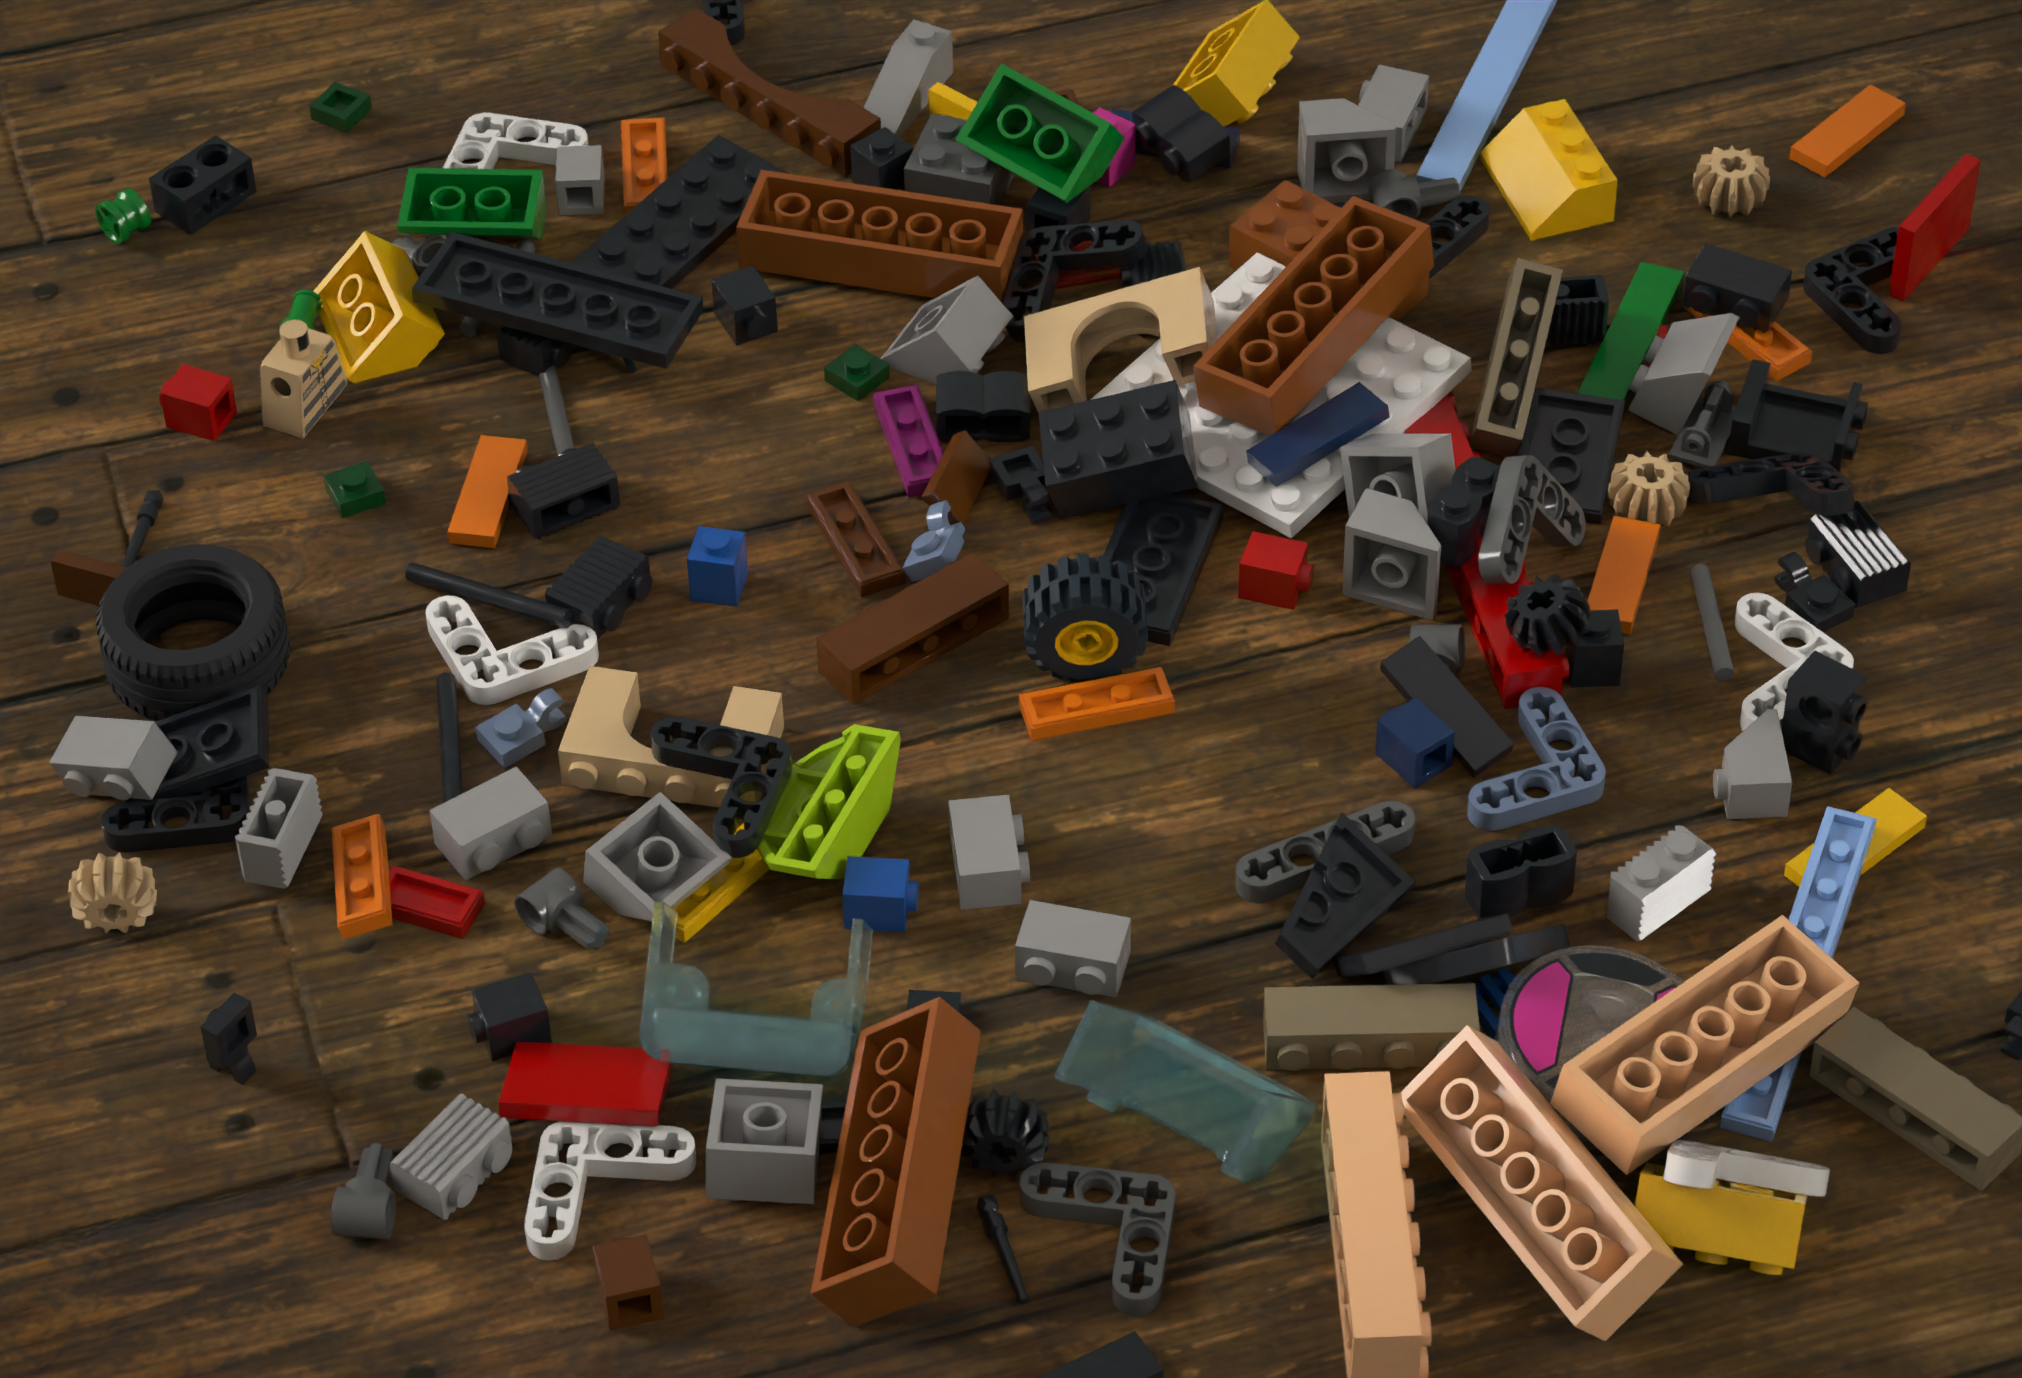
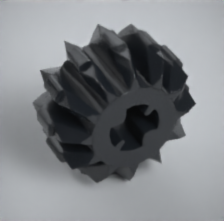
M1555 573L1547 581H1543L1536 575L1534 584L1529 587L1518 585V596L1507 599L1508 612L1505 614V623L1510 635L1514 637L1517 646L1524 653L1532 651L1541 659L1552 650L1560 656L1563 647L1567 645L1578 647V636L1589 632L1588 619L1591 617V608L1586 596H1583L1579 586L1575 584L1573 579L1563 580Z
M995 1089L992 1090L988 1098L975 1095L968 1107L961 1155L971 1159L973 1169L986 1167L990 1169L992 1177L998 1172H1006L1015 1179L1019 1170L1024 1171L1029 1166L1044 1159V1153L1048 1150L1050 1138L1048 1135L1049 1123L1047 1112L1037 1109L1034 1098L1019 1099L1016 1090L1010 1096H1002Z

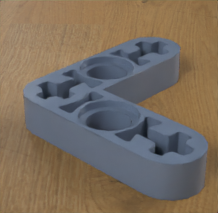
M1535 687L1526 690L1520 696L1518 709L1519 726L1543 764L1474 785L1468 796L1467 816L1475 827L1487 831L1501 830L1593 803L1603 795L1606 776L1604 764L1565 701L1556 691L1546 687ZM1543 714H1549L1548 724L1546 725V718ZM1561 739L1571 742L1574 747L1570 750L1560 751L1552 748L1549 743ZM1577 765V772L1580 777H1574L1575 766ZM1529 787H1541L1550 794L1544 798H1532L1523 791Z

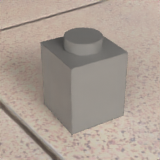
M602 145L557 147L555 182L559 215L604 213L605 175Z

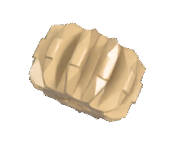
M1732 145L1729 150L1714 147L1711 154L1701 155L1696 173L1693 175L1694 194L1699 199V206L1711 207L1712 214L1726 212L1730 218L1737 212L1749 216L1752 208H1761L1770 184L1769 169L1764 165V157L1752 156L1750 148L1743 151L1735 150Z
M1648 451L1641 458L1628 454L1625 462L1616 463L1611 473V483L1608 485L1609 504L1614 506L1616 516L1670 526L1672 519L1682 517L1687 498L1689 497L1690 483L1688 482V475L1682 471V463L1669 462L1667 454H1663L1658 458L1652 457Z
M120 852L115 857H106L102 853H98L95 861L89 859L81 860L78 870L72 872V879L69 880L68 896L70 897L73 918L84 920L85 928L91 929L98 926L103 928L105 934L110 929H119L123 933H127L130 925L136 927L144 926L146 917L153 914V908L156 906L157 890L155 889L152 868L142 866L140 858L134 857L127 860L122 858Z

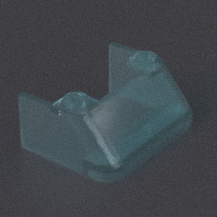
M654 901L640 1028L641 1045L650 1057L659 1062L826 1078L836 1076L846 1069L852 1058L866 1002L873 929L863 919H853L847 979L833 978L822 983L813 995L810 1018L709 1009L710 984L704 973L691 965L672 963L677 912L665 902Z
M1090 1000L1053 1077L1063 1083L1082 1086L1090 1090L1086 1099L1097 1106L1111 1112H1115L1118 1104L1133 1108L1216 1152L1215 1156L1223 1161L1220 1170L1249 1184L1252 1177L1263 1179L1307 1127L1318 1106L1311 1099L1157 1019L1140 1012Z

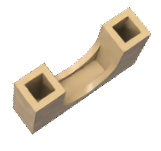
M1200 267L1024 316L1028 392L1038 413L1087 401L1085 375L1093 357L1115 340L1135 334H1150L1160 337L1162 355L1173 380H1176L1178 386L1194 382L1193 365L1217 341L1214 300Z
M589 666L558 749L562 785L653 798L661 792L670 801L719 808L732 779L661 764L654 758L652 748L640 744L630 736L641 708L637 672ZM733 686L720 725L781 738L784 729L782 693ZM717 746L712 748L709 753L716 757L728 756L734 750L728 746ZM769 759L767 764L761 765L762 773L766 775V768L771 759ZM759 791L746 792L741 795L740 799L746 802H758L762 793Z

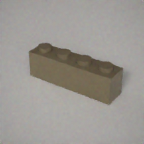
M1517 258L1508 278L1470 435L1471 448L1503 457L1515 456L1523 439L1563 272L1562 269Z
M1475 983L1264 987L1263 1030L1266 1070L1297 1071L1301 1069L1350 1070L1354 1068L1402 1069L1406 1067H1426L1466 1025L1480 1032Z
M1852 1007L1814 1042L1810 1077L1980 1191L1987 1187L2020 1155L2022 1148V1116L2009 1105L2000 1103L1974 1086L1968 1078L1956 1074L1933 1059L1924 1049L1907 1042L1889 1030L1881 1021L1869 1017L1856 1007Z

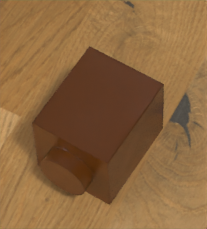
M647 1234L631 1238H617L608 1243L594 1245L593 1252L597 1282L609 1329L614 1330L664 1319L660 1283Z

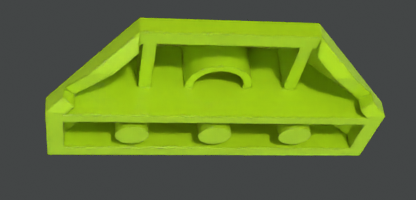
M853 724L842 732L843 737L823 744L792 765L789 781L757 847L770 870L816 879H845L848 856L862 857L890 810L901 742L899 732Z

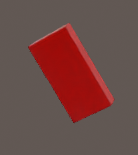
M391 865L389 868L392 919L464 939L485 904L484 891Z

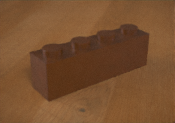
M972 552L816 637L818 672L854 705L1009 619V584Z

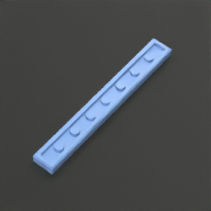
M1558 0L1506 1L1416 175L1417 183L1453 177L1457 180L1459 192H1461Z
M1827 806L1789 921L1833 959L1876 829L1877 818ZM1802 1052L1725 1105L1720 1128L1772 1142Z

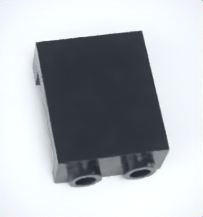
M1752 359L1732 419L1728 455L1753 460L1795 452H1810L1822 457L1841 473L1844 460L1853 461L1855 457L1859 433L1853 431L1854 429L1863 430L1866 420L1868 402L1860 401L1863 384L1853 382L1848 400L1768 384L1771 363Z

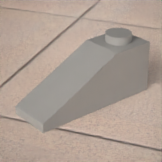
M913 19L894 42L863 107L881 118V128L886 127L900 138L929 103L928 89L937 82L944 84L953 73L952 31Z

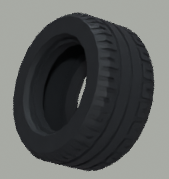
M190 544L170 547L149 554L131 564L115 578L98 606L96 628L107 681L113 693L127 707L154 721L165 719L261 685L268 695L278 684L288 665L290 643L280 588L271 573L260 563L233 549L217 545ZM207 619L227 621L239 626L231 635L210 646L189 650L158 648L149 644L157 634L180 623Z

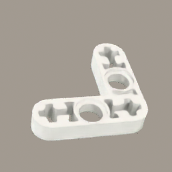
M479 113L471 116L465 122L443 168L493 169L499 157L556 165L557 147L589 146L588 135L583 128L572 124L495 113ZM524 137L537 138L536 140L530 142L517 141L518 139ZM467 159H481L480 162L474 164L461 163Z
M1749 593L1742 596L1738 601L1734 623L1736 631L1786 667L1785 670L1743 700L1740 717L1741 730L1744 731L1768 709H1777L1782 729L1787 694L1784 690L1788 687V680L1814 650L1852 669L1854 664L1853 656L1846 648L1767 594ZM1794 637L1803 640L1806 645L1794 648L1785 645L1781 640Z
M448 595L438 597L431 601L426 608L425 613L430 637L451 672L455 675L467 698L478 705L496 704L588 670L589 666H594L598 661L599 651L596 633L585 625L573 624L569 628L562 627L496 651L471 608L462 598ZM447 618L452 622H457L456 629L451 630V625ZM464 645H474L480 648L477 652L470 655H460L455 652L457 648ZM530 659L543 662L542 666L533 670L519 667L522 662ZM483 669V674L488 681L487 683L482 678L478 679V671Z
M558 1121L548 1126L540 1139L525 1218L527 1248L531 1254L542 1260H558L566 1256L573 1249L587 1176L664 1181L680 1180L687 1177L697 1164L695 1140L691 1133L684 1128L661 1125L653 1127ZM569 1143L572 1145L568 1148L567 1164L561 1163L558 1151L562 1150L563 1144ZM616 1143L628 1144L633 1148L630 1154L622 1158L609 1157L604 1153L609 1146ZM642 1147H650L647 1148L648 1157H643ZM669 1150H678L675 1153V1157H666L669 1154ZM553 1183H567L572 1187V1190L562 1197L554 1198L544 1194L545 1188ZM548 1216L556 1217L558 1230H554L552 1237H542L548 1231Z
M1676 1140L1668 1150L1663 1179L1679 1185L1707 1189L1713 1188L1716 1179L1791 1193L1824 1197L1826 1196L1830 1169L1808 1162L1699 1142Z

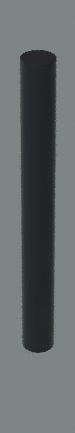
M411 562L405 571V578L408 581L559 627L569 628L574 619V612L570 609Z
M448 672L441 673L436 678L443 803L463 794L456 677Z

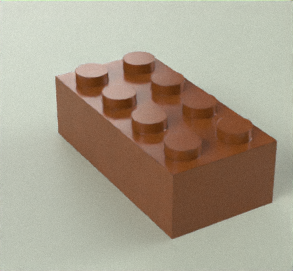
M1284 180L1230 225L1229 267L1237 271L1257 252L1287 266L1341 208ZM1429 273L1388 316L1389 318L1398 322L1428 295Z

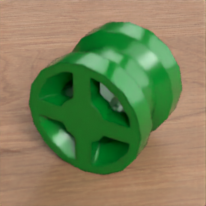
M125 188L118 192L114 201L106 200L95 207V215L101 229L116 244L126 241L132 231H143L151 225L150 213L145 202L130 188Z

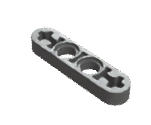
M1399 801L1381 802L1347 815L1387 855L1403 850L1414 839L1415 814L1408 805ZM1337 820L1256 850L1240 858L1236 864L1235 889L1238 895L1251 903H1264L1302 889L1315 863L1304 867L1293 864L1290 859L1295 855L1306 854L1312 856L1317 861Z

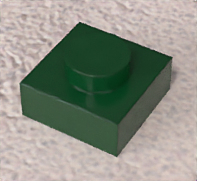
M334 82L309 108L311 120L347 133L372 109L369 94Z
M857 344L824 367L825 381L857 401L890 378L889 364Z
M368 461L323 475L325 490L341 518L386 504L384 489Z

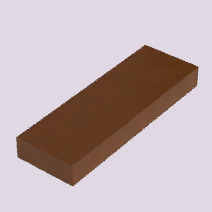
M850 481L806 494V507L860 597L905 584V571Z

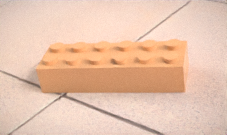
M1781 915L1565 1063L1550 1104L1620 1170L1628 1175L1812 1045L1848 1012L1859 982L1785 916Z
M1466 1025L1401 1092L1403 1111L1406 1118L1576 1328L1606 1341L1683 1265L1497 1041Z
M1390 1071L1324 1074L1321 1145L1347 1378H1428L1429 1376L1426 1346H1431V1322L1429 1312H1422L1421 1301H1425L1426 1296L1425 1273L1423 1267H1417L1415 1256L1420 1255L1418 1222H1411L1410 1212H1414V1186L1412 1178L1406 1179L1405 1170L1402 1169L1409 1167L1407 1135H1400V1128L1396 1127L1403 1125L1404 1122L1402 1093H1392Z

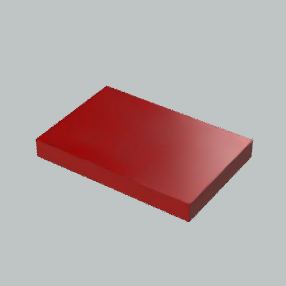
M1969 154L1963 156L1900 224L1889 296L1904 302L1969 230L1981 159Z
M517 1041L498 1101L499 1117L656 1127L659 1125L674 1066L673 1050Z

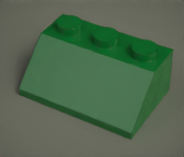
M1001 63L955 140L1068 203L1103 176L1125 137L1110 122Z
M408 168L397 223L398 234L409 238H427L436 234L448 237L451 232L481 240H542L547 212L542 170Z

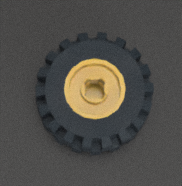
M1078 554V558L1069 559L1067 556L1059 558L1055 565L1047 563L1040 568V575H1032L1028 580V588L1024 589L1022 596L1025 646H1027L1029 658L1036 660V666L1043 672L1051 670L1052 677L1058 679L1069 677L1071 682H1082V679H1101L1103 676L1121 674V668H1131L1137 663L1136 656L1143 655L1146 649L1145 642L1148 641L1145 593L1143 584H1139L1138 575L1134 571H1127L1126 564L1119 560L1111 563L1107 556L1099 555L1097 558H1089V554Z

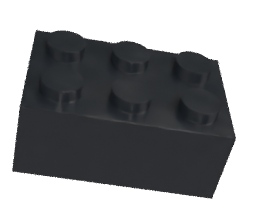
M1176 380L1039 412L1045 485L1061 519L1198 487L1190 413Z

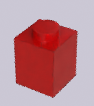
M182 364L173 377L163 384L160 390L159 403L163 409L165 425L170 429L215 441L237 413L232 378Z
M1252 531L1239 563L1238 598L1294 610L1301 591L1309 592L1314 577V564L1308 563V543Z

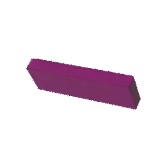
M918 384L873 393V406L908 498L923 495L944 451Z

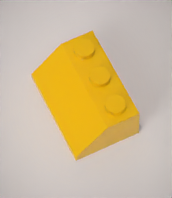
M1264 0L1210 31L1173 85L1184 90L1201 110L1212 115L1222 126H1227L1234 121H1237L1239 124L1244 123L1258 110L1259 106L1256 104L1258 99L1275 85L1276 80L1273 77L1276 72L1280 71L1291 61L1293 56L1290 52L1300 37L1268 0Z
M1565 99L1524 108L1480 152L1481 162L1531 241L1614 221L1618 180Z
M366 231L361 234L314 290L321 297L320 301L323 302L318 312L327 334L335 339L346 378L353 383L417 367L428 353L436 348L440 339L445 335L433 307L413 302L412 287L419 277L406 250Z
M1646 1162L1640 1173L1635 1207L1672 1252L1674 1247L1695 1250L1696 1260L1719 1265H1727L1728 1257L1750 1261L1749 1269L1772 1275H1782L1783 1267L1794 1269L1807 1195L1716 1179L1713 1188L1710 1189L1679 1185L1663 1179L1664 1165Z

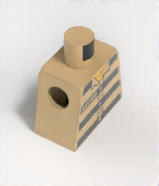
M289 320L280 326L281 339L264 358L260 367L262 421L265 427L304 439L348 383L335 339L328 334L309 329L306 323L301 320Z

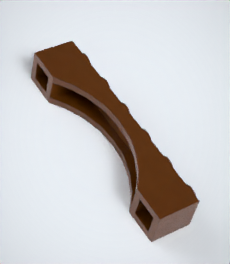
M697 8L692 9L658 31L661 66L667 71L676 74L694 85L698 90L709 94L724 103L731 110L737 111L755 122L759 127L770 131L785 140L792 147L798 148L819 161L823 166L831 168L844 177L852 173L850 145L881 129L880 117L850 99H831L803 95L762 79L747 68L734 53L727 37L726 25Z

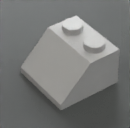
M1344 98L1300 101L1297 171L1301 188L1330 203L1347 202L1352 196L1362 200H1372L1369 193L1371 180L1380 172L1394 169L1395 124Z
M977 275L923 304L884 353L881 360L888 363L890 369L935 384L936 376L946 372L967 371L977 373L984 365V362L981 360L983 355L993 350L1004 339L1005 334L1002 330L1013 315Z
M1728 313L1673 322L1665 339L1656 335L1643 359L1651 364L1650 368L1641 364L1628 388L1636 393L1628 411L1679 435L1709 380L1739 317Z
M1370 434L1340 447L1349 518L1367 488L1411 500L1427 523L1428 506L1431 499L1441 489L1452 485V478L1456 471L1451 434Z
M1365 489L1345 526L1342 595L1433 621L1437 615L1441 544L1411 500Z
M659 792L586 850L583 882L618 915L657 922L731 862V856L721 850L715 841Z
M716 1078L706 1144V1198L733 1201L782 1202L786 1204H814L819 1161L823 1084Z

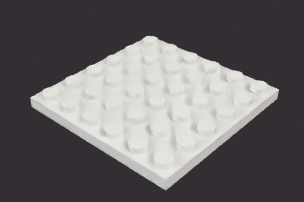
M1257 252L1211 293L1214 300L1217 340L1286 266ZM1388 317L1292 422L1360 382L1388 405L1390 418L1350 442L1370 434H1404L1405 429L1432 409L1472 372L1471 358ZM1161 338L1092 399L1172 381L1173 378L1162 355ZM1195 381L1178 386L1190 413L1198 480L1197 488L1292 538L1345 489L1340 448L1276 487L1248 463L1246 450L1268 438L1269 435L1199 407Z

